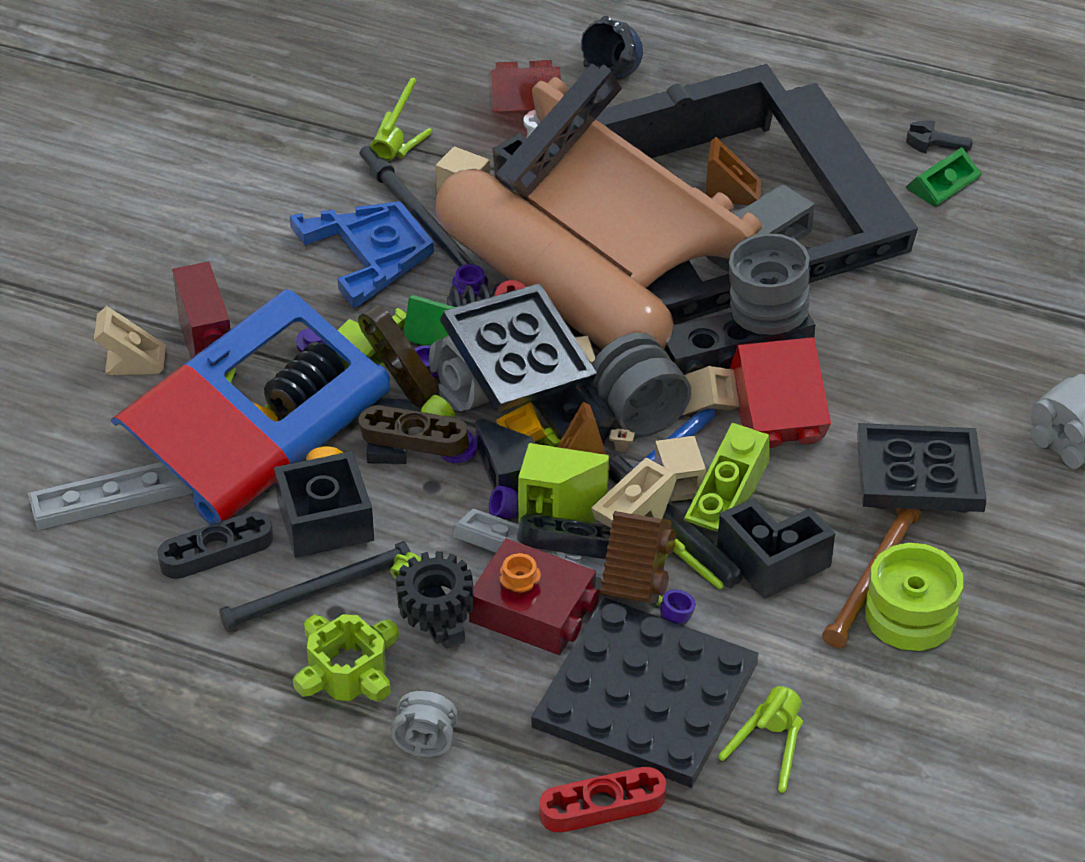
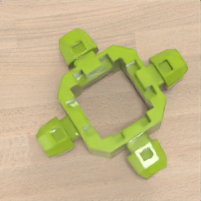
M314 614L305 620L304 632L308 638V666L300 670L293 678V686L302 697L311 696L323 689L334 700L351 701L362 693L369 699L379 702L389 696L391 689L389 679L385 676V649L389 648L399 638V628L391 619L381 620L371 626L358 615L343 614L330 622L323 616ZM341 647L345 651L352 648L355 652L362 649V657L354 661L355 667L353 668L348 664L343 667L335 664L331 667L330 659L339 654Z

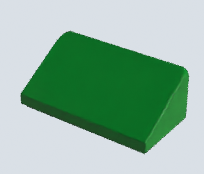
M961 147L918 175L906 188L911 193L936 207L982 176V173Z
M415 295L410 296L408 299L404 335L409 342L421 346H432L434 342L448 336L440 322L443 312L456 307Z

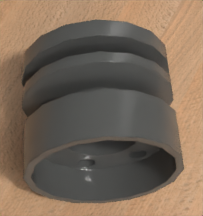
M765 233L751 236L741 241L732 250L729 260V280L731 283L730 310L734 320L744 329L757 334H780L798 327L808 316L810 305V287L808 284L810 257L806 248L800 242L782 234Z
M631 333L617 338L605 346L592 364L597 375L593 382L590 383L613 413L615 420L621 428L635 432L634 437L650 436L663 431L683 414L691 399V385L677 365L670 360L667 352L662 349L656 338L647 333Z

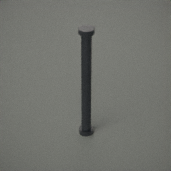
M402 541L395 544V549L232 609L229 606L220 608L219 613L226 631L231 632L237 629V624L391 568L395 564V556L397 554L405 556L407 552H410V549L406 542Z

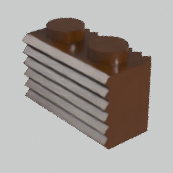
M614 511L600 594L648 603H658L659 595L663 596L668 587L669 575L667 571H664L666 554H671L675 546L676 533L675 530L671 529L672 521Z

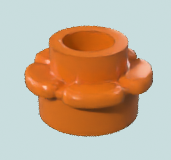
M517 553L508 556L500 568V583L506 589H511L514 592L531 590L533 584H537L541 578V573L536 566L535 560L527 554Z

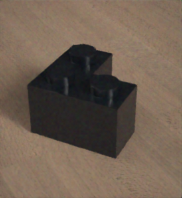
M752 498L719 514L717 546L742 568V575L766 599L831 567L836 533L812 508L777 523Z

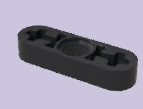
M248 512L168 539L158 548L160 570L169 578H184L263 551L273 542L271 519L261 512ZM213 540H222L227 543L218 550H211L205 547L207 543ZM196 548H198V554H195ZM174 556H179L180 560H176Z
M527 514L523 515L520 519L517 540L526 546L536 549L606 559L611 528L601 524Z

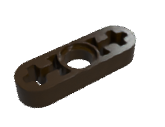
M375 305L359 315L358 323L362 333L406 397L411 399V403L422 408L433 395L439 396V387L436 380L390 313L384 307Z
M381 405L371 406L365 409L359 416L362 437L371 444L447 457L460 455L469 447L467 425L458 418ZM412 427H421L424 429L422 432L416 435H407L404 433L407 429Z

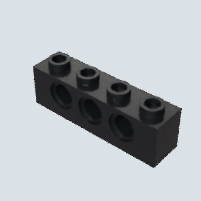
M729 312L673 326L671 338L666 342L664 350L667 352L670 360L677 365L684 375L708 366L729 369L738 345L812 338L815 335L816 324L808 313L802 324L789 332L775 335L757 334L740 326L734 320L732 313Z

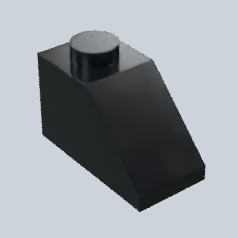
M484 419L476 420L477 452L493 490L497 486H504L518 492V477L528 444H535L533 437Z

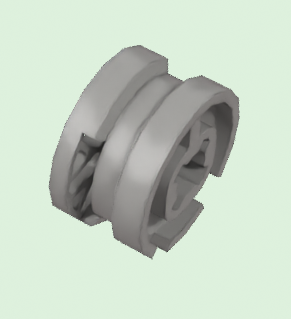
M428 691L409 692L402 696L398 702L397 717L393 721L391 728V738L399 748L415 756H440L446 753L452 745L453 727L457 723L458 718L457 709L450 700L437 693Z

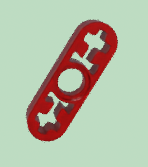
M640 767L551 787L540 797L539 818L546 829L552 832L563 833L651 813L660 809L665 802L666 779L660 771L654 768ZM646 786L649 791H653V793L645 794V791L643 789H639V787ZM623 790H626L625 796L629 797L628 800H623ZM597 793H608L614 797L615 802L605 807L597 806L591 801V797ZM579 799L583 800V810H580V802H577ZM561 805V808L567 810V812L559 814L558 810L553 808V806Z

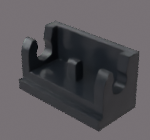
M590 383L532 401L560 441L583 402L591 406L603 444L615 419L613 413Z

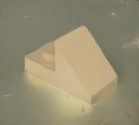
M108 306L97 314L94 340L108 350L105 374L144 375L159 374L163 371L165 343Z
M645 458L591 508L594 518L612 528L611 523L614 511L663 519L677 479L675 473Z

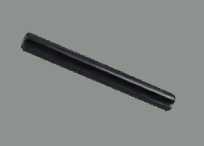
M615 454L611 459L609 458L610 470H608V476L618 484L634 467L621 455ZM669 501L663 519L672 521L671 529L675 530L676 539L685 546V549L722 581L726 588H732L735 584H739L743 579L742 568L695 524L685 521V515Z

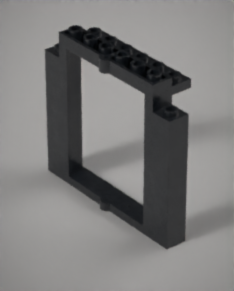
M763 64L691 85L674 84L665 92L655 93L651 96L607 107L596 118L597 121L645 155L655 158L711 142L715 137L721 139L760 127L763 132L769 131L774 115L854 233L853 236L807 249L810 257L809 283L912 251L918 227L817 83L786 91L769 65ZM689 260L670 269L646 288L662 300L672 315L674 325L730 308L731 283L729 273L702 281Z

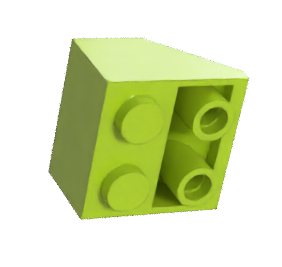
M529 443L518 477L519 524L521 517L527 514H538L588 523L598 521L594 518L591 508L608 493L609 455Z

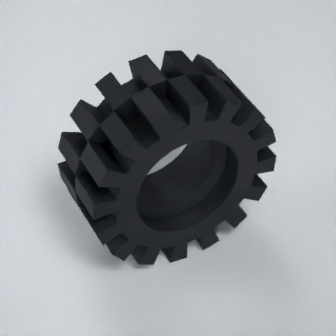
M436 551L435 558H429L428 552L421 553V561L418 562L415 557H412L408 560L409 567L402 565L399 569L400 576L397 575L396 577L397 601L400 615L403 619H408L410 626L414 628L419 622L420 630L427 632L429 625L434 626L436 633L442 632V625L447 624L449 630L456 628V619L461 623L467 619V612L471 613L473 610L474 590L472 572L470 569L467 570V564L463 560L457 563V556L451 553L447 559H443V552ZM430 586H443L451 590L448 594L437 598L426 597L419 593Z

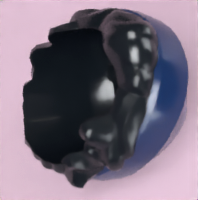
M603 16L600 20L589 24L582 33L581 51L583 52L584 67L594 64L600 69L602 65H605L613 72L615 78H623L634 73L640 65L643 57V45L637 32L628 23Z

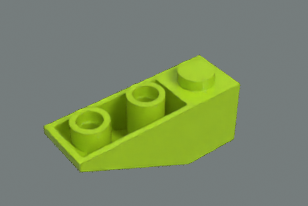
M733 422L731 423L684 517L685 521L718 532L719 514L747 501L754 493L770 461L768 434Z

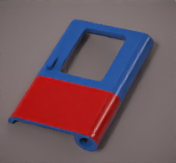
M285 289L115 415L111 422L115 426L118 424L122 425L194 492L193 500L197 511L207 523L212 525L234 517L274 485V467L304 461L310 451L324 445L359 417L365 409L371 407L390 391V376L383 366L372 362L296 293ZM302 322L348 362L350 366L284 419L275 422L268 418L225 378V375L291 324Z

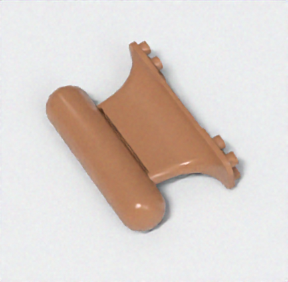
M553 77L548 83L539 81L532 88L535 111L540 122L568 91L565 83L557 77ZM597 120L591 123L589 128L527 199L523 198L516 191H512L491 174L474 168L461 170L449 176L438 189L434 206L436 220L448 235L508 280L519 281L525 287L540 283L564 322L581 335L588 336L589 340L601 350L617 338L631 333H647L655 337L662 349H665L666 342L671 338L674 326L672 315L662 300L646 288L664 273L688 260L703 256H716L730 260L731 252L738 243L751 236H755L762 229L761 222L753 214L747 212L739 218L730 211L734 208L733 203L723 193L718 192L713 198H710L696 187L692 188Z

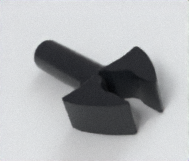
M932 120L910 123L909 131H907L906 143L927 154L928 147L932 145L957 150L962 147L965 151H970L973 145L971 138L937 132L934 129L935 121Z

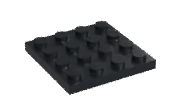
M603 597L531 716V727L637 768H654L660 771L666 779L692 788L758 664L759 653Z

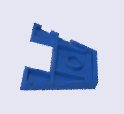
M400 201L355 207V213L337 215L334 210L320 211L321 217L303 219V213L289 216L291 229L304 245L339 234L364 265V269L337 278L338 290L352 308L364 303L434 253V241Z

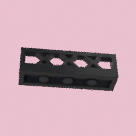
M591 64L496 173L499 179L523 198L527 199L589 128L591 123L596 120L622 90L613 72L605 65H602L599 69L594 64Z

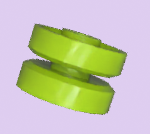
M904 543L891 546L878 554L871 566L869 590L867 591L865 604V620L871 632L884 643L901 650H927L936 648L948 640L956 627L958 606L963 593V573L957 562L943 550L919 543Z

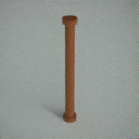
M896 509V519L833 624L827 625L823 631L822 638L828 645L838 649L845 646L849 639L848 631L866 602L872 564L878 554L891 546L900 544L910 525L919 520L922 511H919V509Z

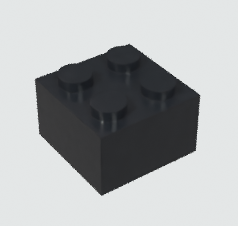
M353 451L274 467L277 502L295 558L374 541L372 505Z

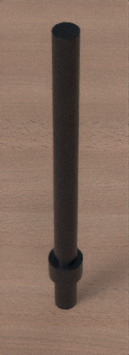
M364 146L360 150L359 155L369 165L370 173L380 183H385L458 267L467 264L476 265L394 174V167L385 158H380L370 146Z

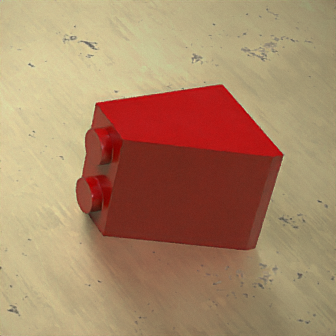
M814 337L738 345L729 369L734 370L740 405L737 411L742 426L768 434L769 448L778 447L783 442L798 441L799 444H812L824 438L831 425Z

